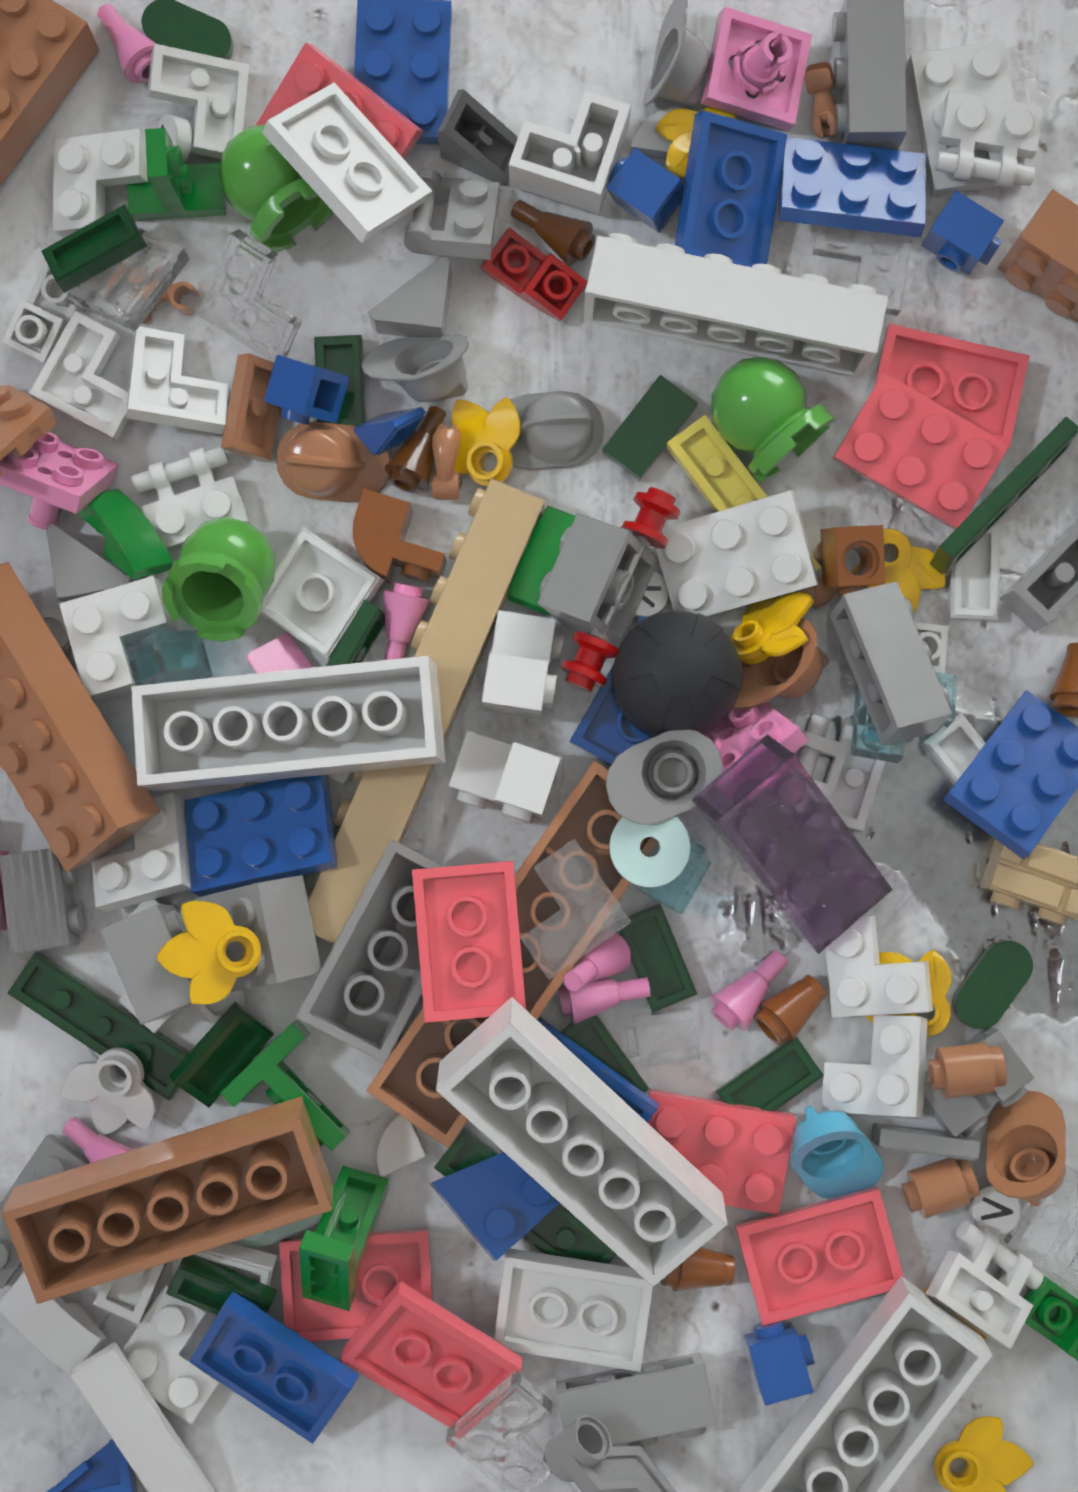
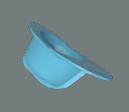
M811 1105L806 1107V1119L795 1128L793 1134L794 1152L792 1153L790 1163L793 1170L800 1176L808 1188L819 1197L831 1199L874 1187L882 1177L884 1164L878 1151L860 1131L854 1120L842 1111L818 1113Z

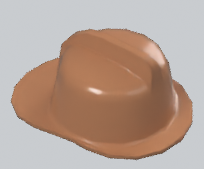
M309 422L308 425L300 423L287 431L279 442L276 464L277 471L284 485L297 495L310 499L358 502L360 501L363 488L378 493L387 482L389 474L385 471L384 467L390 460L389 453L386 451L374 456L355 434L354 428L356 426Z
M802 618L797 624V627L805 633L808 641L795 650L782 656H769L766 660L757 664L749 665L741 661L742 683L733 707L737 709L753 708L775 696L786 699L799 698L807 694L816 685L821 676L822 669L828 665L829 661L826 654L817 646L816 630L810 621Z
M1027 1091L1023 1097L1007 1107H1002L998 1103L991 1113L987 1127L986 1172L988 1181L997 1192L1007 1197L1027 1200L1031 1206H1040L1041 1199H1045L1055 1193L1064 1180L1066 1173V1125L1063 1111L1054 1099L1042 1092Z

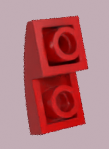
M510 227L507 228L492 249L490 260H484L479 267L480 270L516 296L559 322L564 318L588 282L552 253L548 256L543 254Z

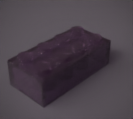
M768 734L691 799L791 930L818 954L893 890L796 755Z

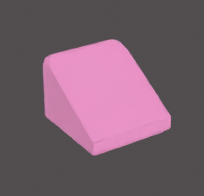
M288 632L245 656L256 673L313 668L292 635Z

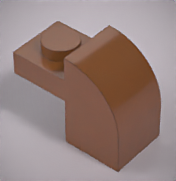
M363 488L353 521V540L357 552L368 570L391 584L396 566L402 568L401 575L424 583H428L430 576L437 579L443 576L447 564L445 553L404 541L413 514L410 502Z

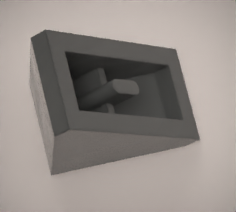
M458 89L437 132L441 158L489 181L499 182L500 186H507L509 182V162L518 137L467 91Z

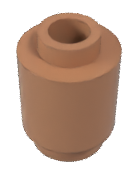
M986 1042L937 1048L935 1050V1059H930L927 1063L931 1087L933 1090L940 1089L944 1099L993 1093L996 1087L1005 1086L1007 1083L1005 1059L998 1045L989 1047Z
M948 1157L907 1171L908 1182L901 1184L911 1213L919 1211L924 1219L969 1205L971 1198L980 1195L973 1169L969 1161L964 1159L955 1160Z

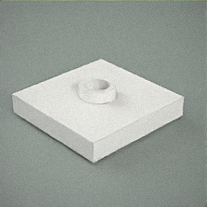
M303 527L274 571V581L263 598V607L260 614L330 660L363 601L371 602L384 579Z

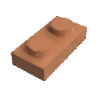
M250 353L238 355L222 439V449L257 461L271 460L280 407L264 402L274 366L273 362Z

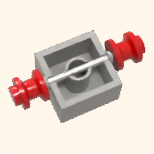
M649 487L647 493L636 492L633 501L640 508L634 521H623L621 528L577 513L572 526L564 531L560 541V553L552 571H549L542 580L538 604L570 631L575 632L572 639L579 646L573 660H562L559 667L567 673L565 682L587 692H592L594 685L605 687L607 679L601 673V669L606 659L615 658L618 655L619 647L626 637L658 564V561L647 549L650 546L665 549L668 539L661 533L667 520H678L680 516V509L674 505L676 498L671 494L653 487Z

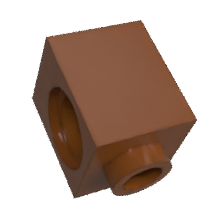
M883 525L820 529L823 588L839 587V596H843L847 593L867 589L869 585L885 584ZM851 548L860 557V567L855 574L850 573L845 564L846 554Z

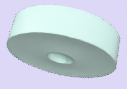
M676 816L649 825L633 823L622 817L614 827L610 837V858L617 872L630 883L642 887L662 886L674 880L684 870L690 855L689 835L683 823ZM651 837L658 842L659 850L655 856L647 857L641 852L640 844L644 838Z

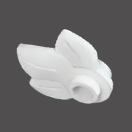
M124 1048L109 1049L97 1061L77 1064L71 1069L62 1085V1098L75 1102L89 1101L92 1119L98 1135L104 1136L112 1133L128 1120L142 1129H148L156 1111L154 1096L143 1082L144 1069L141 1061L133 1052ZM115 1065L119 1066L125 1072L126 1076L120 1075L117 1072Z

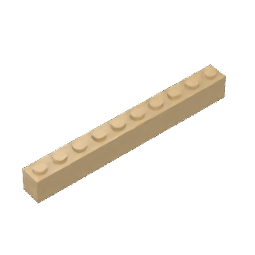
M492 478L486 491L478 488L472 499L468 515L474 517L467 534L458 533L449 554V559L455 561L449 577H439L430 598V603L436 605L429 623L424 620L420 621L411 642V647L417 649L414 657L429 656L438 666L444 744L494 630L498 610L502 611L518 565L545 511V500ZM436 764L357 771L354 773L353 780L359 782L352 800L344 798L334 820V825L340 827L335 838L337 868L319 871L321 873L314 889L306 888L315 936L335 944L390 840L393 839L402 844Z

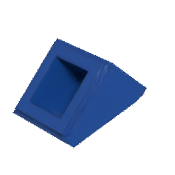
M422 407L382 414L356 426L354 432L374 456L380 455L404 443L425 417L426 411Z

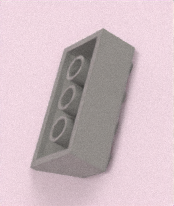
M393 839L390 840L295 1016L296 1018L383 1063L386 1062L422 995L412 870L445 866Z

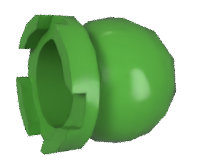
M262 124L249 127L228 141L220 161L218 178L226 201L244 218L253 220L250 224V235L266 253H278L297 245L292 236L310 224L317 231L334 212L262 134L265 127Z
M763 357L741 359L722 374L711 394V418L721 437L737 450L754 453V459L748 465V469L760 483L766 482L781 472L776 465L791 451L797 457L801 456L830 428L828 424L835 420L823 404L817 405L814 408H806V390L798 375L781 361Z
M230 517L205 521L185 539L180 550L179 559L173 563L162 586L163 604L171 618L177 622L180 616L187 624L199 629L196 636L202 639L223 642L241 638L245 630L254 625L263 607V598L274 581L275 553L265 535L253 525Z

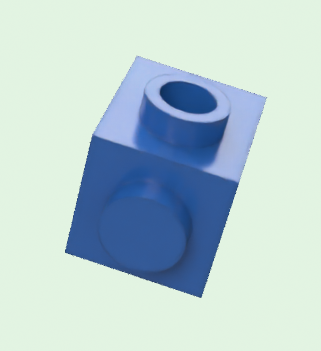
M634 148L627 159L621 158L614 165L606 189L617 205L660 233L681 204L684 186L679 177Z
M955 190L921 246L937 255L938 262L945 268L955 272L963 271L969 275L978 261L987 266L1003 241L995 235L1005 220Z
M277 354L264 402L281 407L280 417L308 425L310 417L337 424L350 377Z
M782 1321L765 1326L762 1323H758L753 1327L754 1332L744 1335L759 1393L765 1406L813 1393L807 1366L815 1364L806 1334L798 1336L791 1322L783 1324Z

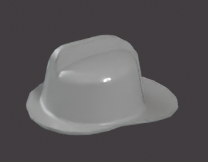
M673 0L666 13L658 38L652 75L644 95L643 102L645 105L651 104L658 97L674 103L695 106L702 98L710 54L704 42L686 28L688 0Z
M460 334L441 337L398 338L385 342L370 351L364 357L362 369L364 374L372 379L398 381L408 395L420 403L463 396L468 389L462 356L467 351L469 342L466 336Z
M555 391L525 394L510 399L516 406L521 422V435L511 449L513 467L539 469L584 463L597 452L603 441L604 424L601 413L591 400L579 393Z
M694 730L668 731L632 746L618 755L608 769L606 790L609 802L619 815L630 822L643 825L662 822L697 807L711 798L721 783L723 765L720 752L711 739Z

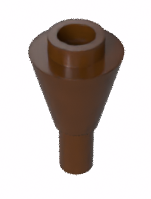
M518 200L511 210V217L534 229L535 233L568 266L573 265L578 260L584 261L593 249L595 236L592 234L593 224L591 222L551 212L543 213L522 200Z
M429 406L418 431H415L385 465V471L391 476L389 481L395 487L409 493L416 492V489L425 490L428 488L434 457L432 437L437 426L443 423L446 417V412L441 408Z

